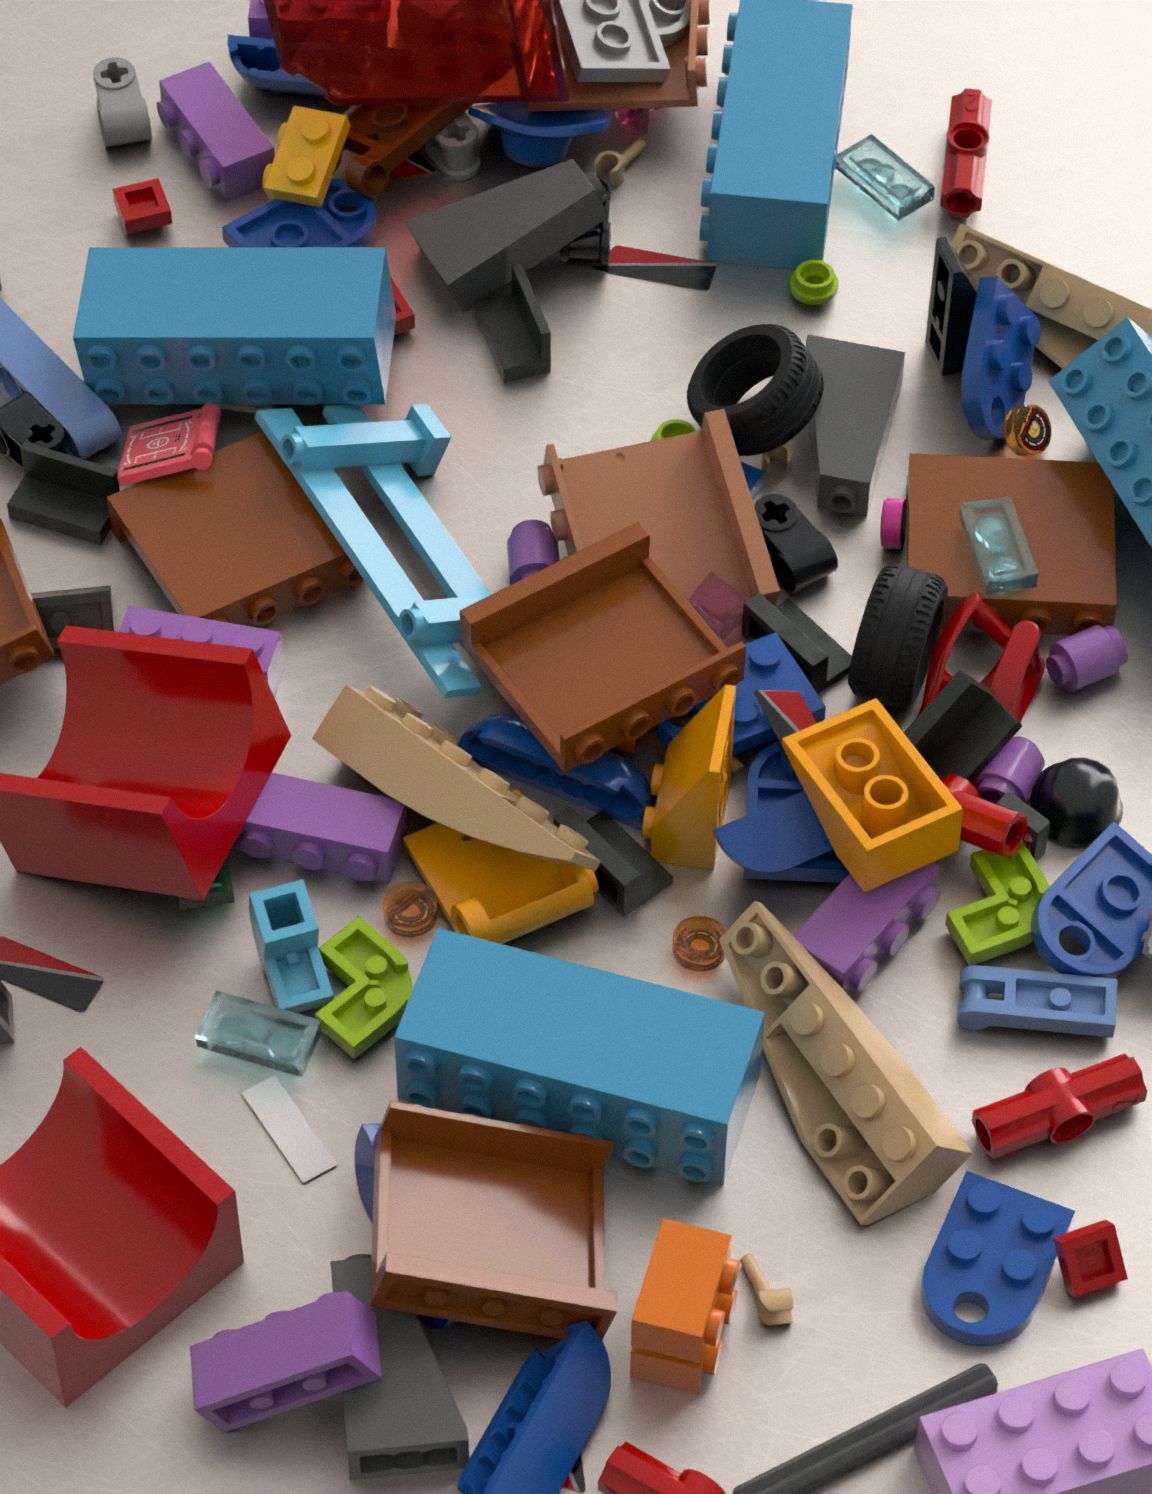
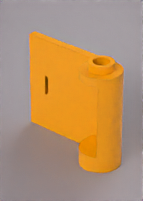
M519 789L513 790L516 795L522 796ZM439 822L402 837L404 847L456 933L505 944L594 904L593 893L599 889L593 870L548 862L498 847Z

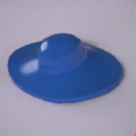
M527 99L477 105L468 108L469 115L488 123L501 132L504 155L518 164L533 168H546L557 164L565 159L574 136L600 131L610 127L611 114L604 110L529 112Z

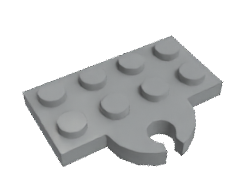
M550 0L577 82L667 81L671 68L663 47L671 46L681 40L688 28L691 19V8L684 7L686 0ZM662 6H667V7H669V8H671V9H673V10H678V11H670V10H667V9L663 8Z

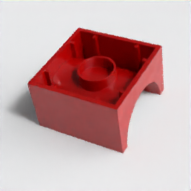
M65 626L57 643L65 667L66 706L63 725L55 750L46 767L37 778L0 773V842L17 872L204 900L291 738L290 731L252 648Z
M79 1047L63 1060V1077L59 1091L41 1124L29 1139L0 1165V1343L65 1408L244 1263L236 1191L82 1047Z

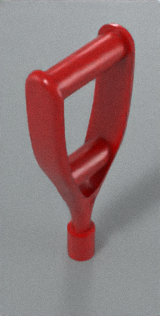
M974 592L967 596L942 631L930 657L926 686L918 716L953 678L945 670L951 649L969 617L1004 650L1012 629L982 601L983 595L981 593ZM997 664L980 682L987 688H989Z
M1027 620L1017 623L1012 629L988 688L1019 722L1023 719L1046 667L1045 660L1040 656L1039 652L1040 628L1036 623ZM976 777V778L971 782V784H972V785L976 788V790H977V786L975 785V782H976V779H977V777Z

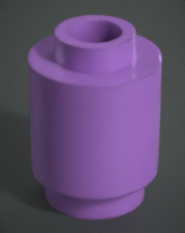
M526 520L518 523L512 529L511 535L507 540L510 585L560 561L558 542L555 540L553 531L547 523L540 520Z
M1095 625L1051 644L1049 657L1046 659V668L1050 678L1056 685H1062L1067 691L1074 692L1116 674L1120 666L1127 662L1128 651L1123 637L1115 627L1109 625L1103 628Z
M1020 736L1012 737L978 775L975 785L977 786L980 798L996 804L1005 794L1010 792L1023 802H1026L1045 766L1044 757L1038 747L1027 738Z

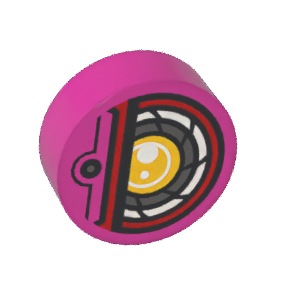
M887 498L883 502L880 540L881 546L884 549L903 550L907 524L906 499Z

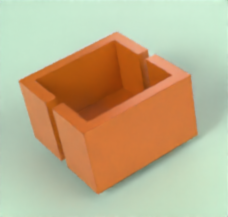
M662 1219L632 1317L630 1378L699 1395L704 1374L715 1375L723 1346V1340H719L723 1324H730L737 1299V1290L734 1287L740 1261L730 1258L732 1235Z

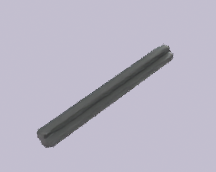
M979 1363L736 1486L733 1489V1494H803L915 1437L920 1416L997 1393L998 1381L987 1364Z

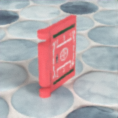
M206 403L201 409L130 426L117 476L120 486L192 468L198 470L208 469L212 463L222 412L220 405Z

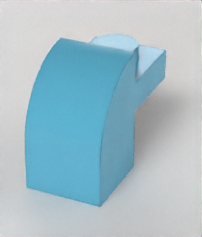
M301 879L249 893V914L254 941L264 976L267 975L279 1017L327 1005L334 999V994L318 947L319 928L304 880Z

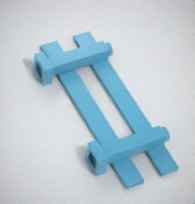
M428 404L411 405L405 420L371 422L360 405L325 406L322 414L329 425L304 426L292 408L257 410L254 418L444 698L478 695L482 685L453 643L460 642L459 610L492 594L400 464L409 463L417 476L435 474L451 436ZM358 466L449 598L425 601L421 598L333 468Z

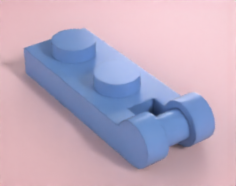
M980 965L967 966L960 972L959 988L964 994V999L958 1004L957 1022L966 1029L980 1030L990 1025L1111 1038L1114 1036L1117 979ZM991 993L1003 994V1000L986 999V996Z

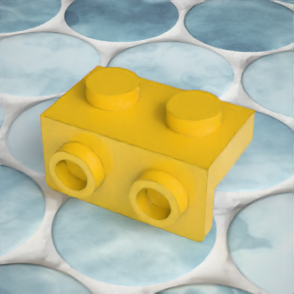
M293 106L288 122H284L279 129L277 138L278 149L273 163H269L263 173L262 186L270 201L280 199L317 207L322 206L351 126L347 115Z

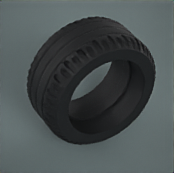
M777 324L748 326L721 339L702 357L688 384L687 404L692 417L700 427L702 426L705 412L725 409L738 455L753 456L763 454L790 441L809 423L823 395V374L819 364L800 338L788 328ZM772 377L769 383L756 395L737 404L753 386Z
M891 563L881 569L868 598L852 653L848 685L854 694L862 698L866 697L869 700L877 698L880 703L889 706L893 705L896 708H906L914 704L928 672L930 657L937 643L945 612L948 586L942 577L896 563Z

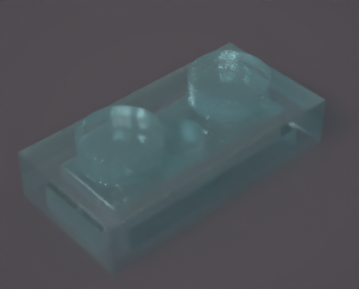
M873 134L836 155L835 169L898 221L934 200L935 186Z
M1011 496L960 503L959 519L986 595L1037 587L1039 573Z
M216 990L195 1035L197 1047L302 1077L322 1034L321 1020Z

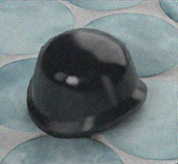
M1086 757L1070 758L1047 767L1041 772L1031 792L1030 807L1050 821L1047 839L1056 844L1068 847L1090 845L1113 821L1118 825L1122 821L1123 804L1117 780L1108 767L1093 759Z

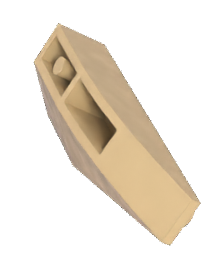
M963 224L959 225L951 245L976 284H979L980 277L998 276L1039 318L1041 335L1035 347L1062 369L1127 317L1152 337V308Z
M345 685L312 737L315 742L385 794L423 816L495 846L548 862L596 871L601 863L600 860L585 849L589 843L587 839L563 824L559 828L547 819L549 812L527 797L516 795L509 789L510 784L492 771L482 768L472 760L471 755L458 747L460 739L437 724L433 723L430 726L422 721L420 718L423 713L399 697L392 699L373 686H369L367 691L363 692Z
M754 901L719 939L745 1006L765 1012L762 1048L800 1141L861 1225L867 1226L935 1193L973 1152L910 1068L849 995L761 902Z

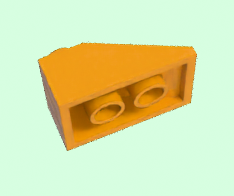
M725 685L668 743L665 763H655L650 794L658 796L656 807L646 806L642 838L651 839L650 855L657 862L710 870L715 869L719 844L713 830L723 826L730 789L736 686Z
M877 698L782 738V747L836 855L864 893L959 851L963 808Z

